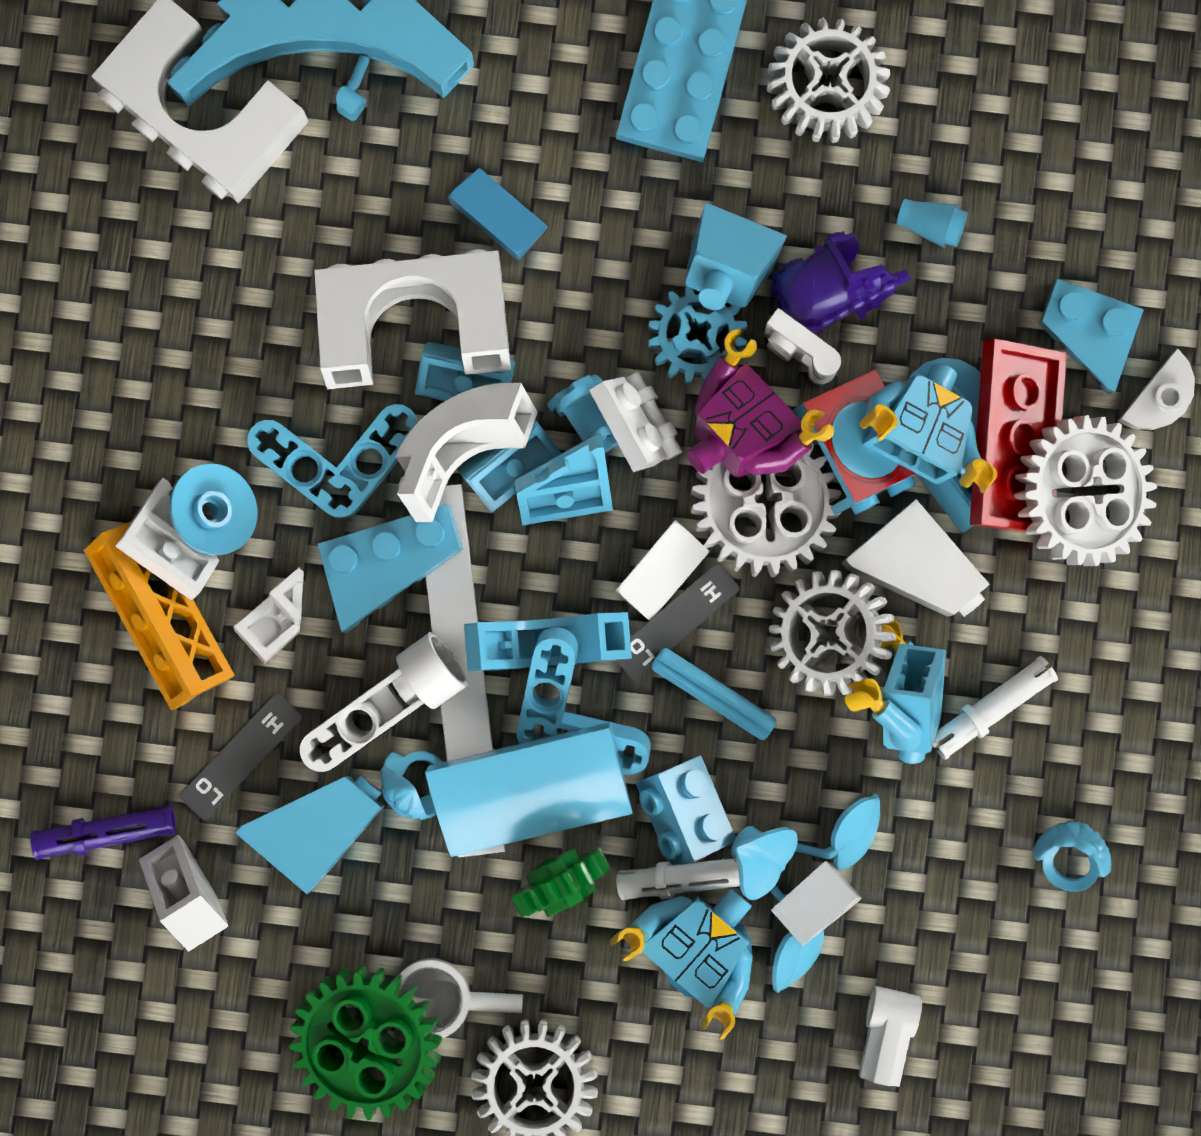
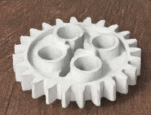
M1089 415L1074 417L1073 420L1072 418L1057 421V427L1042 429L1044 439L1030 441L1029 444L1036 455L1021 456L1020 460L1029 470L1028 473L1015 476V479L1026 484L1024 491L1014 494L1016 499L1025 500L1027 503V507L1018 513V517H1031L1033 522L1026 529V534H1041L1036 547L1038 549L1052 548L1051 558L1053 560L1066 559L1067 565L1083 564L1084 566H1099V563L1115 562L1116 554L1130 553L1128 542L1142 541L1143 538L1137 530V526H1150L1152 523L1143 512L1144 509L1156 507L1155 502L1146 498V492L1156 489L1157 484L1146 482L1145 475L1149 474L1154 467L1153 465L1141 466L1140 459L1145 455L1146 449H1132L1131 446L1136 436L1134 434L1120 435L1122 428L1120 423L1107 424L1106 417L1089 418ZM1103 460L1106 461V465H1107L1106 474L1104 473L1103 467H1102V466H1103ZM1063 461L1067 467L1066 477L1062 473ZM1102 485H1118L1120 487V491L1117 494L1054 498L1052 496L1053 489ZM1107 505H1108L1109 510H1110V518H1109V520H1108L1107 517H1106V507H1107ZM1066 508H1068L1070 513L1069 523L1065 519Z
M812 442V449L788 469L795 475V486L784 487L780 485L775 478V473L766 474L765 476L766 498L768 501H775L768 514L770 528L774 535L773 542H769L766 539L765 505L756 503L763 492L761 475L747 473L746 476L750 479L751 489L743 492L734 489L730 485L729 475L731 473L721 462L704 474L697 471L696 477L705 485L693 486L691 495L703 499V501L694 504L691 508V513L704 515V519L696 525L695 530L696 532L710 531L711 535L704 546L705 548H710L719 544L722 547L717 558L719 562L732 555L735 557L734 571L737 572L747 562L751 563V574L753 577L759 574L763 565H767L771 577H776L781 563H783L789 573H793L797 569L796 557L807 565L814 559L809 547L820 552L826 548L827 544L820 534L832 536L836 531V528L826 520L835 519L841 514L834 515L831 509L832 506L829 505V502H833L840 497L841 491L828 489L827 487L836 476L834 472L822 474L820 469L827 460L826 456L815 460L809 457L814 447ZM793 513L797 515L801 520L802 530L796 533L785 530L780 521L781 514ZM740 517L751 519L756 525L757 534L752 537L740 535L734 525L735 519Z

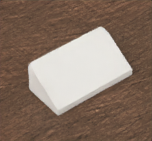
M675 520L615 592L650 621L710 551Z

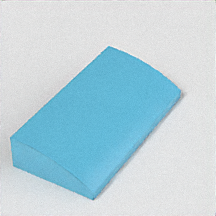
M610 722L429 765L425 771L438 821L451 857L633 814Z

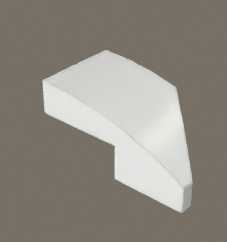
M300 568L274 588L266 600L234 626V631L264 664L300 632L304 572Z

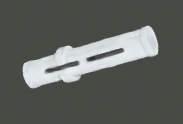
M1042 656L1037 657L1034 662L974 705L966 704L960 708V715L937 730L933 747L936 748L942 742L951 738L940 746V750L937 751L944 760H947L950 755L976 736L982 739L989 734L988 728L1045 687L1056 682L1058 677L1054 669L1051 667L1036 678L1035 676L1046 669L1045 666L1049 664Z
M737 858L682 865L658 862L656 867L619 870V874L616 877L617 891L621 900L648 896L672 899L675 894L740 886Z

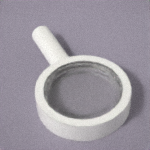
M436 958L418 960L407 966L400 973L402 975L400 989L405 992L410 987L416 985L418 989L413 1000L416 1003L426 1000L430 1001V1005L423 1015L425 1018L438 1017L439 1022L429 1033L440 1035L442 1038L449 1036L461 1026L468 1011L522 1013L523 994L470 992L469 985L462 972L445 960Z

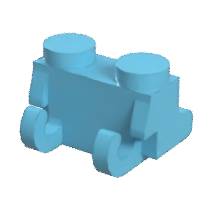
M596 374L587 375L555 394L547 406L551 412L556 411L560 418L566 415L582 441L601 434L604 452L606 453L619 445L589 391L603 382V380Z

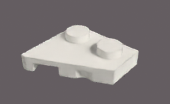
M162 478L155 485L115 547L192 601L201 592L217 566L219 559L215 555H207L194 550L180 538L171 521L169 510V492L173 488L169 481Z

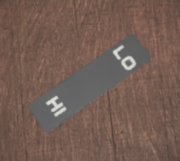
M715 564L630 637L632 659L616 660L617 663L631 679H637L652 666L655 658L663 648L671 650L733 597L739 591V586L721 564Z
M279 694L273 695L180 794V799L202 820H207L297 725L302 718L301 714Z

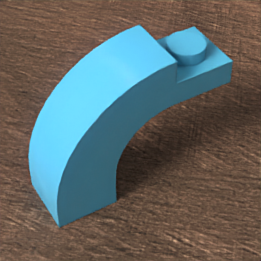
M628 612L595 613L540 620L464 624L468 671H497L530 668L539 635L544 630L552 627L566 629L575 636L578 642L575 664L632 659ZM552 645L548 667L558 665L561 646Z

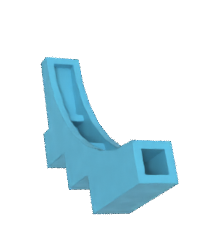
M220 0L217 5L226 21L223 24L217 23L212 26L203 37V45L191 57L185 56L177 62L171 71L172 77L167 83L175 95L190 107L215 84L247 66L280 55L324 51L364 55L368 58L385 62L416 77L444 98L474 67L472 52L416 0H364L361 11L348 0H291L292 5L290 7H287L281 0Z

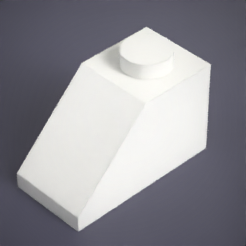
M179 835L139 859L160 922L188 951L228 927L217 894Z

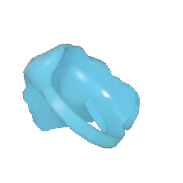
M415 751L404 757L392 752L386 758L384 766L380 770L382 774L381 792L385 801L401 817L423 820L437 815L431 794L419 798L416 788L402 775L405 773L406 768L415 761H425L431 765L442 763L443 761L436 755L425 751Z
M1071 820L1066 823L1053 825L1048 830H1045L1033 848V856L1037 861L1042 860L1043 871L1047 879L1055 887L1065 891L1078 892L1088 889L1095 883L1098 876L1105 877L1111 872V855L1105 840L1102 839L1099 832L1094 831L1088 824H1082L1079 821L1074 822ZM1060 847H1075L1086 853L1090 862L1088 873L1077 879L1061 875L1054 866V856Z

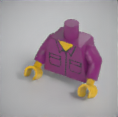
M740 329L732 330L727 334L724 345L728 353L726 356H719L706 376L694 408L697 416L694 432L701 441L687 451V457L693 467L701 474L706 473L719 462L735 477H742L747 473L762 475L785 472L812 449V441H827L834 434V427L830 424L825 425L819 432H814L815 422L821 419L825 413L819 410H811L800 420L747 363L741 367L739 366L740 358L751 357L757 349L756 340L751 339L743 351L738 352L736 350L735 342L742 334Z

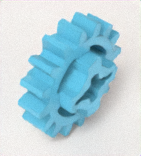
M687 285L684 297L679 298L673 291L668 293L670 304L668 308L661 304L656 305L655 313L661 318V321H649L648 330L657 333L658 336L648 340L649 349L661 350L655 358V364L659 366L668 362L671 365L668 372L669 378L672 379L680 371L685 374V385H690L694 375H700L703 383L719 356L727 355L726 348L722 354L719 351L720 348L715 342L716 335L721 333L724 328H727L728 333L735 329H740L743 332L747 328V322L734 320L740 308L733 305L729 308L724 306L720 310H712L713 312L710 314L695 312L692 308L693 306H704L699 301V294H695L694 290ZM674 317L680 330L679 334L668 343L666 331L669 322ZM690 326H693L697 331L703 329L707 331L704 339L705 344H701L697 339L691 342L688 340ZM738 337L735 342L736 349H745L747 340ZM686 355L700 358L703 364L687 363L681 360V358Z

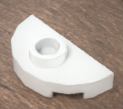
M1178 348L1172 352L1119 418L1118 422L1136 430H1154L1172 424L1186 412L1194 397L1195 377L1190 362Z

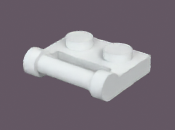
M779 308L767 322L763 336L768 339L769 342L766 346L774 354L787 362L793 357L806 366L809 379L816 385L824 386L833 380L835 373L841 365V357L834 348Z

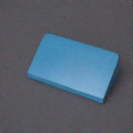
M480 168L457 186L448 196L451 205L517 261L525 255L548 228L544 222Z

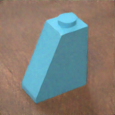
M362 775L357 780L351 776H346L242 825L236 834L302 891L308 894L316 888L385 806L377 799L382 792Z

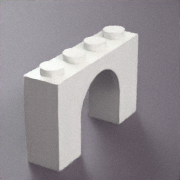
M157 0L93 73L92 78L101 88L97 96L115 112L119 113L125 108L136 118L131 124L150 141L153 142L159 137L167 143L170 148L166 153L186 171L193 165L203 173L205 177L201 182L218 198L222 200L228 194L239 203L309 122L307 116L299 105L268 80L231 122L220 128L197 131L185 128L173 121L168 114L166 105V93L169 85L167 81L172 77L171 71L177 62L183 57L191 55L202 42L205 33L199 23L172 0Z
M476 249L460 255L440 256L429 254L412 260L395 261L392 259H382L373 264L356 266L335 264L327 269L314 270L320 369L327 390L373 385L370 345L373 326L385 310L396 303L409 299L432 300L442 304L454 314L459 324L461 355L465 375L511 370L499 251L487 252Z

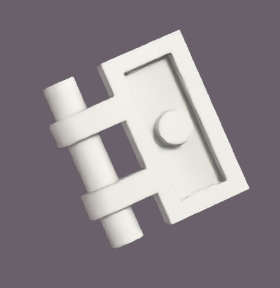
M639 372L627 378L620 377L603 381L589 390L633 472L655 466L664 459L668 461L682 453L675 439V436L678 434L672 422L667 423L655 402L658 399L657 394L652 386H646Z

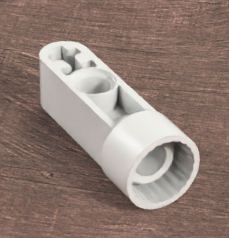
M429 632L396 656L399 667L397 670L318 725L303 738L300 745V756L304 764L317 772L329 771L424 703L428 707L436 709L467 687V677L458 660L446 644L434 633ZM389 683H393L395 689L408 706L405 707L389 686ZM354 710H363L370 715L373 722L372 730L364 731L354 724ZM339 732L343 739L331 750L322 753L318 746Z

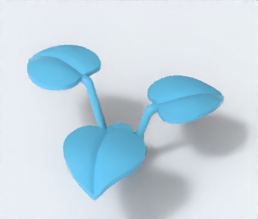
M873 793L871 797L859 799L841 814L831 834V846L826 849L797 843V834L789 827H780L761 832L753 826L744 828L737 835L731 849V855L733 858H737L739 866V884L742 894L750 900H756L770 891L780 902L786 896L777 887L776 883L794 852L824 859H832L834 857L833 864L838 870H844L854 865L865 855L875 838L880 820V800L878 795ZM824 930L804 946L790 932L784 936L777 949L773 963L772 982L774 991L779 993L781 990L788 988L812 967L823 946Z

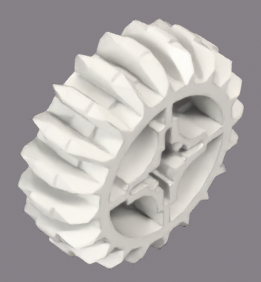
M823 17L818 20L816 32L806 22L800 27V37L789 32L784 40L786 47L777 46L774 50L773 56L778 62L770 63L767 71L770 76L775 78L768 82L767 92L778 94L772 100V109L781 110L787 108L781 118L783 125L790 124L796 119L798 124L795 134L801 136L804 134L806 127L814 130L812 134L814 142L820 141L823 131H828L830 141L836 143L840 138V129L849 138L856 136V124L868 129L873 122L870 114L880 115L884 105L879 99L887 98L890 88L882 83L889 79L890 70L885 67H878L886 58L884 51L871 53L870 51L876 43L874 36L867 37L862 42L858 39L862 30L860 25L853 27L850 34L843 31L845 22L842 18L837 20L834 29H828V23ZM818 50H833L842 53V55L837 58H828ZM798 61L805 67L803 73L810 81V84L800 97L792 81V69ZM856 65L864 81V95L859 101L852 94L854 88L847 80L851 70ZM839 73L834 87L831 86L830 82L829 87L822 84L818 88L823 74H825L827 79L828 75L835 77ZM819 103H829L836 107L839 112H823L813 107Z
M831 570L827 583L822 572H813L811 578L812 587L805 579H798L795 582L800 594L799 596L790 591L783 592L782 597L784 601L790 605L788 609L774 607L773 614L783 618L782 625H770L769 632L781 634L782 641L774 642L770 648L773 652H786V656L777 663L780 669L795 666L789 677L791 682L798 683L807 675L805 681L806 691L815 692L821 682L823 695L833 696L837 683L843 695L851 694L852 690L848 686L852 683L851 678L854 682L868 679L864 672L865 669L869 673L879 676L883 670L874 659L876 657L886 660L891 658L892 653L880 647L882 641L890 642L896 639L895 633L882 632V625L892 623L894 616L892 614L878 615L877 611L887 604V600L885 597H877L871 601L868 600L875 589L872 583L862 585L857 591L859 585L858 575L849 574L843 583L841 571ZM832 594H839L849 599L843 608L839 607L829 616L822 611L815 610L811 606L819 598ZM859 611L862 613L866 624V642L863 649L860 648L862 645L853 635V626L859 618L857 615ZM802 617V621L809 627L811 632L810 642L805 648L806 654H804L799 642V625ZM837 621H839V626L836 628L835 633L840 637L839 640L843 644L838 643V641L826 642L829 633L824 629L825 626L822 623L836 625ZM834 650L843 656H849L854 661L847 668L837 672L825 671L815 666L821 658H826Z
M526 1019L520 1023L521 1036L516 1037L514 1030L507 1025L502 1030L507 1043L503 1044L494 1036L488 1039L487 1044L495 1055L479 1052L477 1061L487 1067L488 1070H473L471 1079L478 1083H484L485 1086L477 1087L472 1091L471 1095L473 1100H488L487 1103L478 1108L477 1114L480 1118L495 1114L496 1117L488 1126V1130L491 1133L497 1132L502 1125L507 1127L504 1136H515V1133L523 1134V1136H548V1133L554 1132L555 1136H567L563 1127L565 1124L576 1132L582 1129V1123L574 1114L579 1113L583 1116H591L593 1108L583 1101L582 1098H596L598 1089L584 1084V1082L597 1078V1069L581 1068V1066L592 1059V1054L589 1050L582 1051L577 1055L574 1054V1051L581 1043L579 1036L571 1037L565 1044L561 1041L565 1034V1026L558 1025L554 1036L546 1035L548 1021L541 1019L538 1025V1033H531L530 1023ZM528 1047H540L554 1052V1054L548 1056L541 1063L534 1064L529 1063L521 1056H516L514 1052ZM565 1062L570 1068L574 1080V1090L567 1105L559 1098V1093L552 1085V1080ZM502 1063L510 1069L509 1074L517 1083V1089L505 1105L501 1101L496 1087V1073ZM546 1073L542 1087L544 1091L537 1094L535 1089L534 1094L527 1092L523 1096L527 1083L525 1076L532 1074L534 1078L535 1074L543 1076ZM539 1105L548 1112L552 1111L555 1115L542 1120H528L515 1114L517 1112L520 1113L527 1106Z

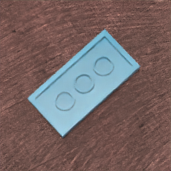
M653 0L616 133V140L703 163L747 0Z

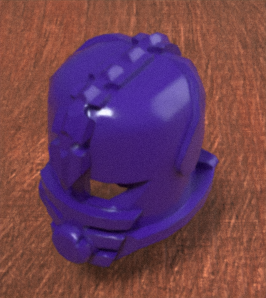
M843 231L830 234L824 240V246L819 244L813 247L815 253L805 261L802 258H797L783 265L782 270H777L772 278L771 292L772 295L777 297V304L780 308L784 309V313L816 335L838 319L841 320L850 315L853 311H855L860 319L866 318L867 312L873 308H879L882 301L895 293L894 290L898 285L901 284L902 286L911 277L906 270L893 274L888 273L883 265L851 273L849 265L855 260L860 247L853 232L845 235Z

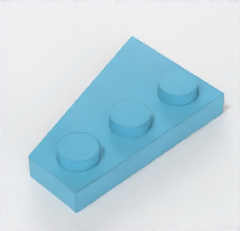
M451 505L439 506L433 522H415L413 517L409 515L318 544L341 632H349L360 624L359 622L365 617L394 600L393 597L414 582L422 580L463 550Z

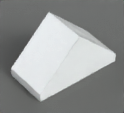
M825 861L771 911L796 940L804 946L862 898L833 865Z

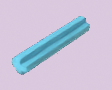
M663 648L652 663L651 668L654 672L758 739L765 740L775 727V717L668 648Z

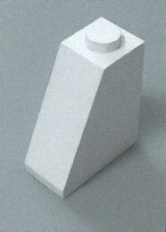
M917 499L841 562L846 570L946 617L955 615L958 611L963 617L968 615L985 600L980 592L990 585Z

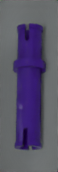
M171 805L165 808L123 814L85 822L84 818L73 819L71 825L31 831V849L35 860L74 852L78 856L89 855L90 849L131 843L169 834L175 835L177 830L176 820ZM146 824L144 827L110 832V830ZM93 833H97V834H98V835H96V836H91V837H83V838L74 839V840H69V841H62V839L71 838V837H72V838H73V837H79V836H82V835H88V834H93Z

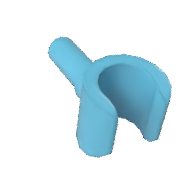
M364 55L359 56L350 80L346 86L340 88L336 95L338 113L350 121H355L360 116L367 101L356 93L360 88L370 61Z

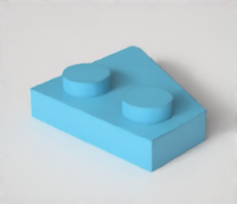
M1057 279L1051 288L1039 325L1054 340L1061 342L1065 346L1066 353L1078 365L1082 364L1101 383L1099 387L1104 392L1112 394L1116 391L1144 309Z
M601 434L590 437L515 480L522 526L613 510Z

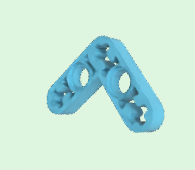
M394 404L387 406L380 412L337 468L274 420H263L251 427L248 433L247 444L249 450L257 459L322 510L336 519H347L359 512L397 464L398 460L395 456L409 432L405 436L397 433L389 441L390 446L397 448L392 455H389L380 443L371 439L376 433L383 440L386 438L391 430L387 423L391 417L399 420L403 415L407 416L408 419L405 424L409 432L418 423V419L414 412L404 405ZM275 430L278 431L279 434L276 440L288 451H290L293 443L298 445V448L287 456L282 468L277 467L276 464L283 460V458L269 448L264 453L260 451L263 443L258 438L263 432L271 435ZM368 449L378 451L383 459L380 470L371 475L361 473L357 467L358 456ZM310 457L316 461L318 473L309 482H299L294 478L293 466L298 459ZM328 471L334 474V477L330 478L328 482L336 489L342 491L346 487L351 488L348 497L352 500V503L348 508L340 505L333 509L331 507L334 502L333 497L322 488L317 497L312 494V491L323 484Z
M560 627L546 629L537 639L517 728L519 744L558 735L559 729H565V733L608 723V721L565 712L578 653V642L575 636L566 629ZM552 645L561 646L557 669L548 667ZM543 682L551 683L558 688L560 695L552 700L541 698L536 693L535 686ZM610 722L623 774L633 775L640 773L649 762L651 742L648 736L637 728ZM535 724L544 726L543 736L534 734ZM626 745L635 747L632 757L624 755Z

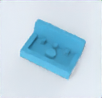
M701 755L636 782L640 794V804L644 812L649 815L658 837V847L671 865L695 862L732 844L736 839Z

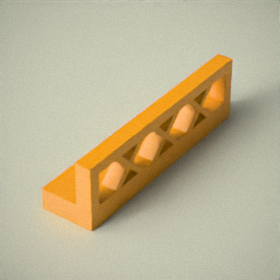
M128 522L102 532L84 549V552L172 711L187 704L200 693L230 680L235 675L194 600L191 601L169 584H167L169 587L167 598L154 593L148 584L149 576L152 572L115 547L131 523ZM172 613L186 618L191 627L189 638L175 633L170 624ZM195 653L208 658L216 672L215 675L201 680L192 664Z

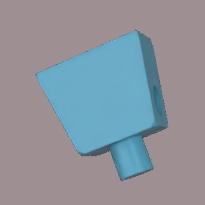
M706 203L692 239L685 283L688 287L700 292L698 296L699 301L707 309L720 310L726 303L738 308L746 307L772 273L787 235Z

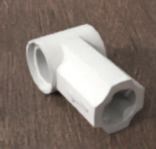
M874 986L866 1015V1027L869 1029L859 1070L860 1078L881 1085L900 1086L910 1037L913 1038L915 1036L921 1017V996Z

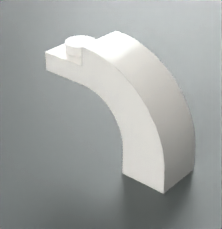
M522 383L490 384L462 392L431 410L405 437L395 456L405 471V475L399 482L397 495L415 522H433L450 476L467 459L491 449L526 447L538 412Z

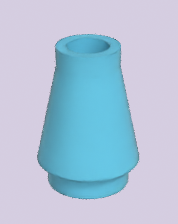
M904 199L896 225L905 227L942 248H945L946 245L957 247L965 227L968 212L959 210L958 204L919 202Z

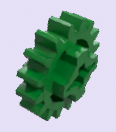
M571 848L556 857L546 860L534 870L525 874L529 884L517 890L518 892L511 895V899L521 918L526 915L528 917L544 910L547 917H551L564 909L571 908L580 903L585 897L596 891L593 881L605 875V872L611 868L600 848L592 849L583 855H578L575 849Z

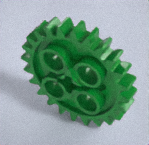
M365 966L358 968L354 978L344 968L336 975V981L328 975L319 983L320 989L313 987L305 996L308 1002H302L296 1009L295 1013L301 1019H297L290 1026V1031L300 1037L293 1040L289 1045V1049L302 1052V1055L295 1061L293 1067L297 1069L307 1068L309 1073L301 1082L302 1085H309L315 1082L319 1086L314 1096L315 1100L321 1099L326 1094L332 1097L330 1102L331 1111H334L340 1103L347 1105L348 1118H352L358 1108H363L366 1119L371 1120L379 1107L382 1114L389 1118L395 1110V1104L405 1111L412 1102L411 1097L419 1100L426 1090L424 1084L430 1085L436 1073L431 1067L438 1065L442 1055L433 1051V1049L438 1048L443 1038L440 1035L429 1032L435 1028L439 1019L438 1017H424L423 1013L430 1005V1001L426 1000L416 1003L413 1000L418 989L416 985L410 987L405 992L400 989L402 975L398 974L389 983L385 981L384 968L380 967L372 978L368 977ZM346 1005L357 1006L363 1013L364 1019L352 1017L347 1011ZM333 1022L335 1028H332L329 1023ZM387 1027H395L402 1031L405 1041L394 1040L388 1033ZM364 1038L369 1041L368 1048L362 1044ZM332 1044L341 1049L344 1058L339 1059L331 1055L327 1045ZM396 1058H400L402 1064H399ZM368 1067H375L382 1071L385 1080L380 1081L373 1078L368 1071Z

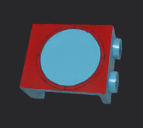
M876 369L808 400L792 411L800 420L811 410H819L825 413L821 419L815 422V433L819 432L827 424L834 427V434L829 440L818 441L847 497L831 507L834 515L849 508L857 515L880 503L876 496L877 494L887 490L890 497H893L916 485L912 479V476L916 475V473L863 445V441L872 427L869 425L863 429L859 426V422L866 416L867 400L871 395L885 387Z

